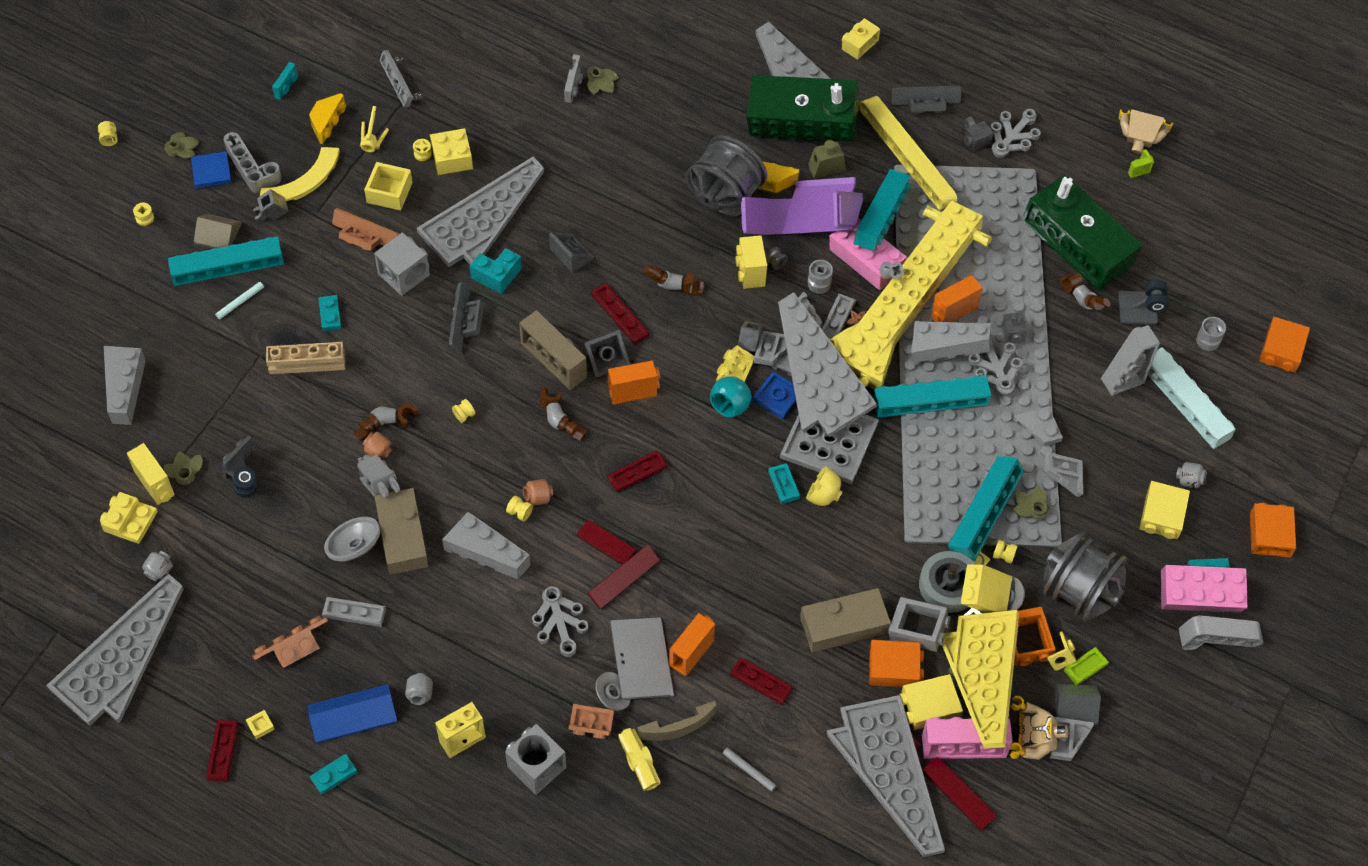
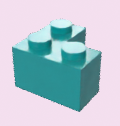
M506 248L495 261L479 253L470 265L471 279L502 294L522 269L521 256Z

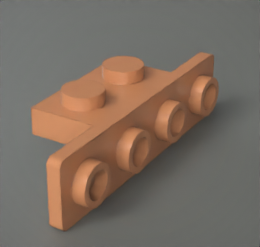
M339 208L334 210L332 224L342 228L339 232V238L364 250L371 251L379 244L384 246L399 235L397 232Z
M319 615L309 620L310 624L303 628L300 625L292 629V634L284 637V635L273 639L274 644L268 647L264 644L254 650L255 654L252 655L253 659L256 660L274 651L279 663L284 668L320 649L310 630L327 622V618H321Z

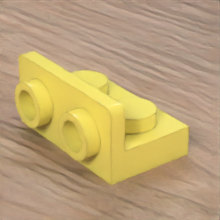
M738 345L731 350L728 349L723 357L725 359L724 363L717 370L718 376L716 381L726 376H734L745 382L755 356Z

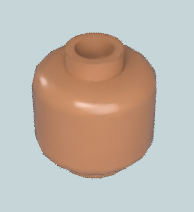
M371 432L362 444L364 452L371 457L377 455L380 459L382 457L386 459L392 452L390 448L391 440L380 432H375L374 434Z
M545 479L528 481L523 488L524 500L533 506L547 504L550 501V497L553 496L552 485H549Z

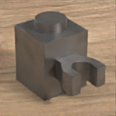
M971 116L966 118L965 122L967 124L964 125L966 130L965 144L973 152L990 145L993 131L985 121L976 124Z
M271 189L257 198L259 206L253 209L258 214L255 220L260 223L267 216L277 220L289 212L285 197Z
M1024 311L1004 314L1001 326L1006 343L1025 341L1027 327L1024 321Z
M745 320L741 327L738 346L747 352H756L763 325Z

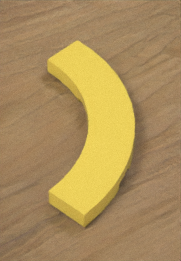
M321 147L317 161L307 173L297 180L282 186L261 188L260 196L271 189L284 196L287 202L293 199L294 201L313 192L328 178L329 173L335 168L339 158V148Z

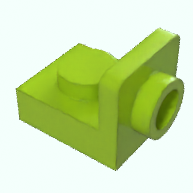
M1147 149L1142 151L1140 159L1131 162L1128 171L1131 178L1151 172L1154 159L1152 155H1149Z

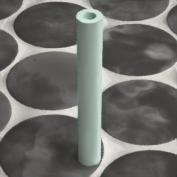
M258 282L215 314L220 320L264 288L263 284Z

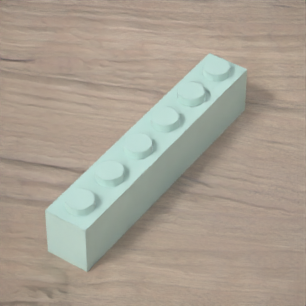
M1163 347L1157 350L1148 376L1213 449L1230 440L1235 432L1233 423L1225 418L1221 410L1209 400L1207 394L1203 393L1196 382L1190 379L1184 369L1173 360L1170 353L1166 352Z

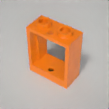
M1042 607L1018 611V627L1036 623L1044 649L1019 654L1016 647L1014 665L1026 666L1036 661L1047 662L1048 657L1053 655L1056 649Z

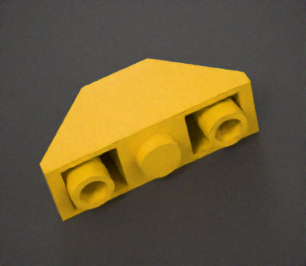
M337 94L317 101L309 114L312 128L320 144H324L325 140L330 137L334 125H337L340 114L346 109L343 94Z
M763 162L767 170V180L758 189L777 193L793 186L795 181L799 179V169Z

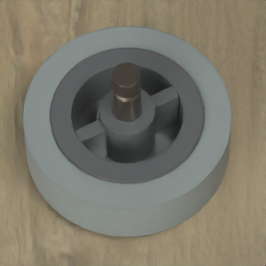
M954 551L939 552L931 556L925 562L920 575L919 589L922 597L929 604L946 607L948 613L967 609L968 606L961 604L967 565L976 564L969 557Z

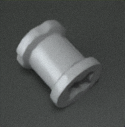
M885 262L880 267V274L886 279H897L902 277L904 273L903 266L899 262Z

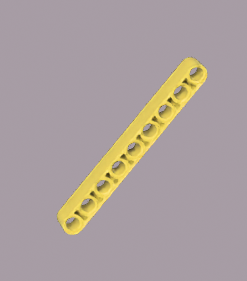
M874 96L861 101L859 107L863 116L934 205L941 210L946 208L951 200L957 203L955 191L880 98Z

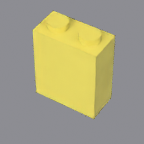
M143 443L127 452L135 474L157 505L170 500L175 494L168 476L146 445Z
M1151 481L1139 529L1149 534L1163 535L1168 539H1178L1183 528L1190 491Z
M967 565L961 604L983 613L1007 611L1012 576L985 565Z
M950 674L903 685L902 692L899 694L903 706L905 705L907 710L908 724L912 725L913 730L924 728L926 720L930 718L951 719L953 717H961L963 713Z

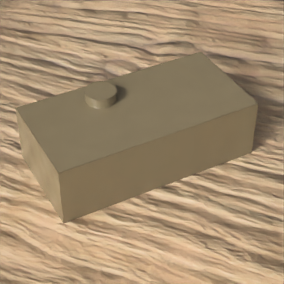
M537 310L519 323L521 344L569 390L587 378L586 357L574 346L569 338L566 339Z
M414 489L400 490L397 493L390 492L387 497H383L381 494L374 495L389 575L429 567Z
M878 588L803 606L800 613V619L811 652L888 634L891 625Z

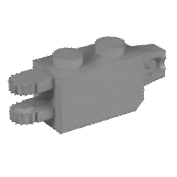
M365 455L358 458L357 467L359 469L360 481L373 496L381 494L383 497L389 496V491L393 490L395 493L400 491L395 472L388 468L384 460L382 461L377 455L372 457Z

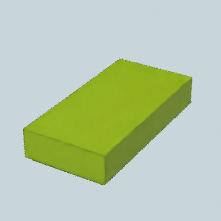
M1095 647L1077 659L1076 662L1067 666L1064 672L1075 685H1079L1107 666L1109 662Z

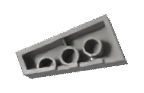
M915 321L911 351L913 365L927 360L933 362L938 358L948 357V359L955 358L956 355L965 354V356L990 352V323Z
M1149 325L1142 328L1137 327L1131 331L1101 377L1111 396L1145 383L1160 344Z
M104 346L108 415L112 424L131 425L146 362L141 348Z
M469 512L442 539L444 551L454 552L465 559H472L482 566L487 565L494 568L495 571L515 579H519L530 566V556L528 553Z

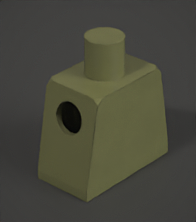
M828 140L824 145L813 149L808 167L814 179L846 172L844 154L838 142Z

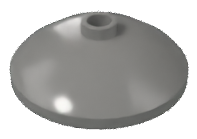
M371 517L351 519L338 526L328 536L324 545L325 553L334 561L356 559L367 553L375 545L380 535V526Z

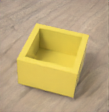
M465 128L430 134L438 175L473 169L472 156Z
M376 162L364 190L367 203L401 211L412 185L411 170Z
M762 236L741 237L739 245H736L737 256L735 257L736 266L740 269L738 271L739 282L743 283L744 289L765 287L767 262Z

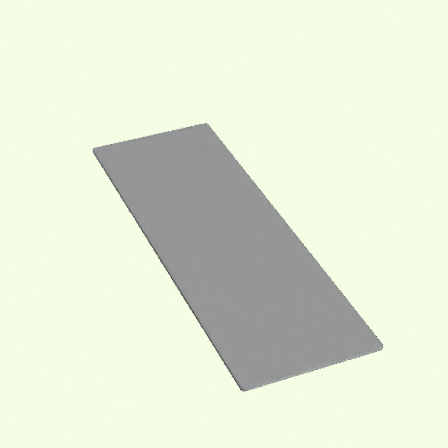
M903 165L894 166V170L910 175ZM935 166L955 191L957 203L983 215L981 232L992 236V240L987 247L975 240L972 241L900 338V384L911 385L918 382L929 383L937 380L947 381L955 378H972L975 376V371L981 368L977 365H970L968 362L969 355L965 356V354L956 355L955 358L948 359V357L938 358L933 362H929V360L921 361L920 364L913 365L911 354L915 321L934 322L931 313L935 294L970 275H973L983 287L978 309L954 322L990 323L991 335L993 337L992 346L998 360L1003 355L1006 344L1001 326L1004 314L1024 311L1027 334L1025 341L1014 343L1016 346L1015 353L1010 356L1003 369L1006 376L1011 369V360L1013 358H1020L1022 360V368L1017 371L1013 379L1015 383L1014 391L1009 395H1001L996 390V386L989 383L991 391L989 405L901 415L904 540L906 543L949 544L976 493L980 489L983 480L990 471L992 464L997 456L1018 458L1024 472L984 545L997 546L1000 539L1005 541L1006 544H1015L1018 547L1057 548L1062 544L1058 482L1045 473V455L1049 452L1056 454L1055 443L1043 446L1034 436L1026 432V428L1020 422L1016 423L1013 419L1016 414L1049 406L1053 415L1041 238L1022 221L1029 199L1037 194L1036 171L1034 169ZM911 175L909 183H911L909 193L906 194L903 204L900 205L898 213L895 214L896 249L907 258L935 223L934 220L923 216L925 208L929 205L940 212L945 210V208L939 210ZM986 352L979 354L980 359L990 362ZM986 370L987 375L997 378L996 373ZM1035 486H1039L1047 495V516L1043 519H1035L1032 516L1022 517L1016 514L1013 510L1018 505L1015 500L1016 491L1031 494Z

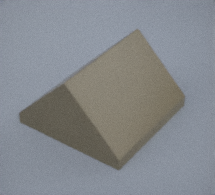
M211 214L201 215L197 217L194 244L209 248L230 246L233 244L242 223L241 221Z

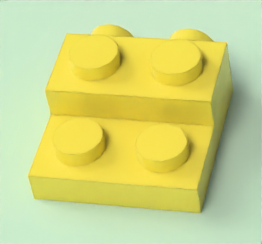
M119 492L117 497L113 496L111 498L109 511L101 515V526L104 532L140 544L158 511L155 507L139 502L136 497Z

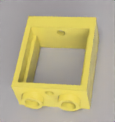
M473 702L435 722L439 742L449 758L486 738L483 718Z

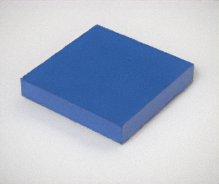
M226 151L191 157L196 189L232 183Z
M774 371L752 397L753 402L782 419L787 416L797 403L793 383Z

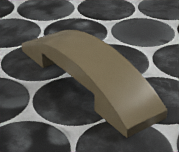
M713 701L696 707L695 716L661 728L657 721L637 727V734L640 739L648 741H663L682 737L707 723L716 713L717 704Z

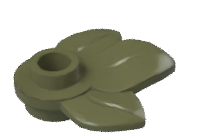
M592 66L586 73L588 78L587 88L593 95L599 89L612 94L614 91L613 81H616L619 77L610 69Z
M183 132L173 134L170 137V141L165 143L164 149L171 157L191 158L195 157L192 149L198 146L199 141L194 137H186Z
M178 452L173 464L164 465V472L168 477L176 479L180 485H188L194 481L195 474L201 470L203 465L201 455H196L190 459L184 453Z
M1035 486L1031 494L1016 491L1015 500L1018 505L1013 509L1016 514L1022 517L1032 516L1035 519H1043L1047 516V495L1039 486Z

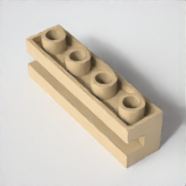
M343 342L266 346V364L269 374L345 370Z

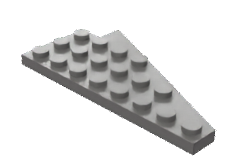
M770 22L756 29V37L772 76L830 79Z
M531 157L417 227V233L448 267L463 258L471 265L479 253L486 255L544 173V167L534 157Z
M793 292L780 300L778 304L802 431L805 432L819 423L830 437L876 408L877 403L796 294Z
M167 574L46 685L47 688L89 726L104 712L109 714L116 722H121L181 596L183 586L171 575Z
M898 695L840 707L844 727L827 730V737L923 857L944 853V845L901 696Z

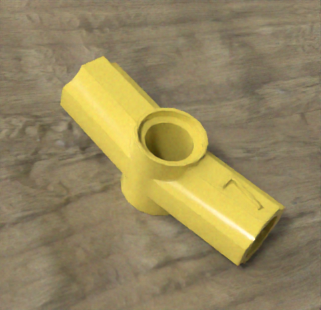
M628 728L623 730L619 734V740L626 752V758L631 770L635 771L644 791L654 789L661 782L653 767V760L649 749L643 746L635 729Z

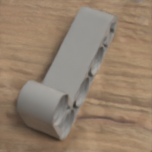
M230 132L224 136L227 153L252 192L259 193L261 188H271L281 182L282 177L277 163L268 162L258 166L237 133Z
M1195 616L1179 628L1181 645L1184 650L1197 649L1204 643L1256 647L1263 644L1260 624L1257 621Z

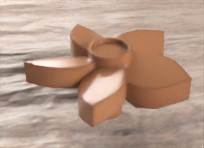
M851 311L852 318L846 324H858L864 317L865 312H860L857 315L856 312Z

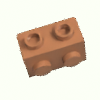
M573 704L568 729L573 730L572 734L585 736V732L593 733L595 738L605 739L606 735H611L615 710Z

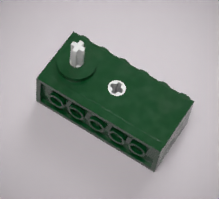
M752 75L746 116L749 136L854 142L859 107L858 80Z
M1065 174L1031 197L1022 217V221L1098 291L1131 268L1143 246L1137 238L1076 185L1072 178Z

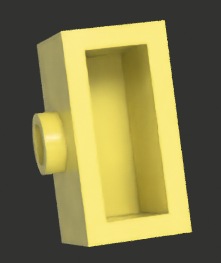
M864 18L860 23H856L849 33L844 34L842 50L858 60L879 40L880 28Z

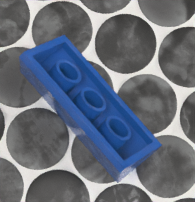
M388 684L307 705L316 744L397 723Z

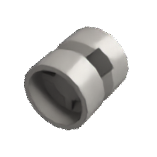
M816 260L810 264L807 283L809 289L814 293L823 294L831 287L833 267L828 261Z
M1208 317L1202 322L1196 338L1200 348L1206 351H1213L1220 346L1226 331V324L1223 320L1217 317Z

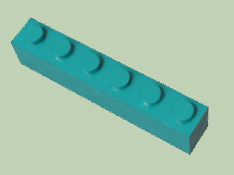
M893 169L889 170L856 230L853 244L872 251L875 250L877 245H881L884 238L883 234H887L895 214L898 213L906 194L909 193L911 183H909L910 175Z
M269 237L262 240L249 241L237 245L233 244L227 247L213 248L211 250L168 258L174 286L284 265L278 237Z
M974 376L972 378H955L947 381L937 380L929 383L918 382L911 385L900 384L893 387L882 386L874 389L873 399L877 403L875 408L877 418L986 406L990 403L991 391L987 376Z
M997 456L948 544L951 551L959 552L969 557L972 561L976 560L1024 472L1018 458Z

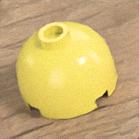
M825 466L817 475L815 483H812L806 499L818 506L829 505L833 500L837 502L842 494L840 490L841 479L838 474Z

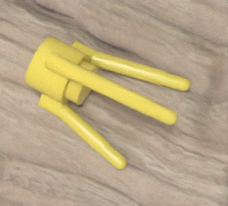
M373 106L366 136L365 122H362L360 147L366 152L378 150L389 131L386 128L378 141L376 136L371 134L376 106Z

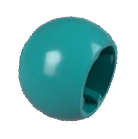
M726 376L719 379L713 385L710 392V401L713 408L719 414L725 417H737L743 414L750 406L751 391L740 378Z

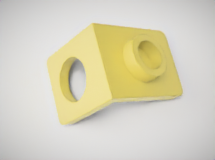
M1060 632V636L1065 649L1048 657V661L1055 671L1076 662L1073 653L1076 650L1071 639L1068 640L1063 632ZM1058 657L1066 658L1062 663H1055Z

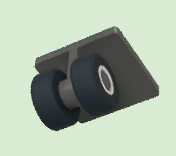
M1152 280L1145 285V292L1119 291L1120 323L1157 325V312L1165 311L1169 307V298L1166 296L1168 293L1167 283L1162 280Z
M249 435L245 439L242 438L237 443L236 448L232 452H228L222 459L223 476L226 479L229 476L233 478L234 492L240 497H250L257 489V475L252 468L245 467L244 462L252 453V437Z

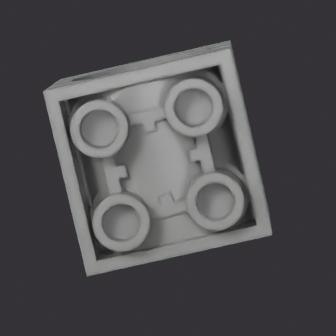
M403 232L374 253L378 275L401 296L430 276L427 252L422 247L419 248L410 236L407 237Z
M537 724L532 728L528 727L522 733V737L517 741L511 742L505 751L507 767L535 795L566 768L565 751ZM532 751H540L547 755V759L538 765H528L522 761V758Z

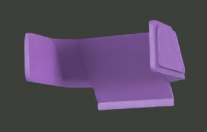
M856 177L795 181L792 199L743 197L741 201L742 230L744 234L757 235L852 230L857 224L863 201V193L854 192Z

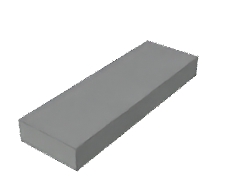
M838 294L822 327V331L828 339L842 332L856 299Z
M327 597L322 617L382 627L386 606Z

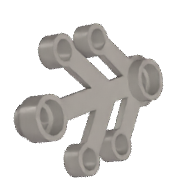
M1027 109L1023 112L1021 121L1013 130L1010 123L1011 113L1008 111L1001 113L1000 121L1003 122L1006 134L1004 140H1002L1000 134L1002 125L999 122L991 124L990 129L993 131L995 139L992 152L996 157L1003 158L1010 151H1029L1031 147L1029 140H1038L1040 138L1041 132L1037 128H1033L1027 133H1020L1026 125L1035 123L1037 115L1033 109ZM1022 140L1020 144H1010L1012 141Z
M991 335L990 352H986L990 362L980 359L979 354L969 355L968 362L972 366L977 365L981 367L975 371V376L983 373V376H987L988 383L996 386V390L1001 395H1009L1014 391L1015 383L1013 379L1017 371L1022 368V360L1020 358H1013L1011 360V369L1005 376L1003 369L1010 356L1015 353L1016 346L1011 342L1006 343L1004 353L1000 360H998L992 346L993 337ZM986 370L996 373L997 378L987 375Z
M548 587L542 594L544 601L542 606L532 616V623L536 627L542 626L544 624V616L550 607L553 614L543 630L537 634V639L540 644H547L550 640L549 635L557 625L562 641L560 643V652L565 657H571L576 653V643L569 639L565 623L575 627L580 634H585L588 631V623L585 620H579L561 611L559 605L570 609L574 616L582 615L583 606L580 603H574L562 597V592L557 587ZM551 595L556 596V598L550 599L549 597ZM578 607L580 611L576 612L573 609ZM536 618L542 619L540 622L535 621ZM585 625L586 628L580 629L579 626ZM542 635L547 636L546 639H540ZM566 648L572 649L570 652L565 651Z

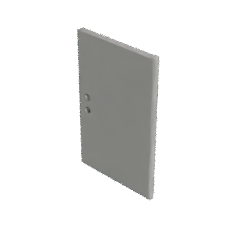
M662 618L611 620L610 624L622 700L673 697L674 690Z

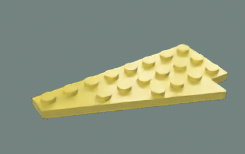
M1017 610L959 616L957 632L944 633L943 649L984 749L1002 748L1006 745L1019 613Z

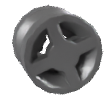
M778 247L772 248L765 256L766 261L772 264L774 270L781 269L788 261V257L782 254Z

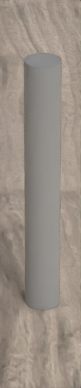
M727 747L724 750L723 755L772 792L776 788V784Z

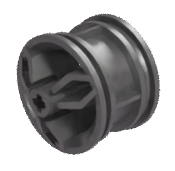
M720 135L710 140L705 153L699 161L687 170L685 180L693 195L703 205L725 216L735 217L741 214L742 198L751 197L767 180V170L760 157L747 145L732 137Z
M1082 531L1060 544L1057 549L1054 548L1045 562L1047 566L1044 569V590L1042 595L1047 598L1053 593L1052 599L1054 601H1058L1060 598L1066 600L1076 607L1075 614L1079 616L1082 612L1084 613L1082 621L1087 623L1108 611L1112 605L1116 606L1124 593L1122 587L1124 588L1126 582L1125 564L1127 558L1122 556L1119 560H1116L1117 554L1114 552L1109 556L1093 547L1095 540L1092 538L1086 542L1087 533Z

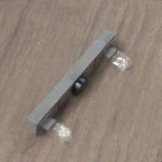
M384 50L379 61L403 107H409L412 100L423 99L424 95L422 93L411 94L404 81L403 73H400L395 64L403 63L404 58L402 56H394L392 58L389 50Z

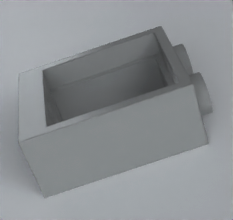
M900 597L889 628L890 641L920 642V648L937 652L939 645H942L944 641V629L948 628L950 624L947 608ZM912 612L938 618L932 636L903 630L908 613Z

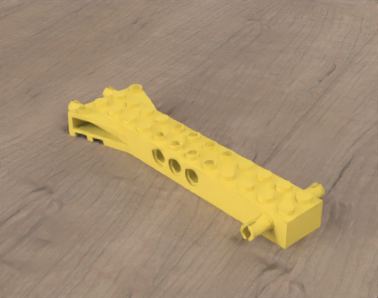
M952 200L942 212L928 205L924 210L923 216L934 220L935 223L902 265L904 270L902 277L892 278L858 324L847 328L829 339L865 388L868 386L875 389L884 385L895 345L972 241L975 240L986 247L990 244L992 236L981 232L983 215Z

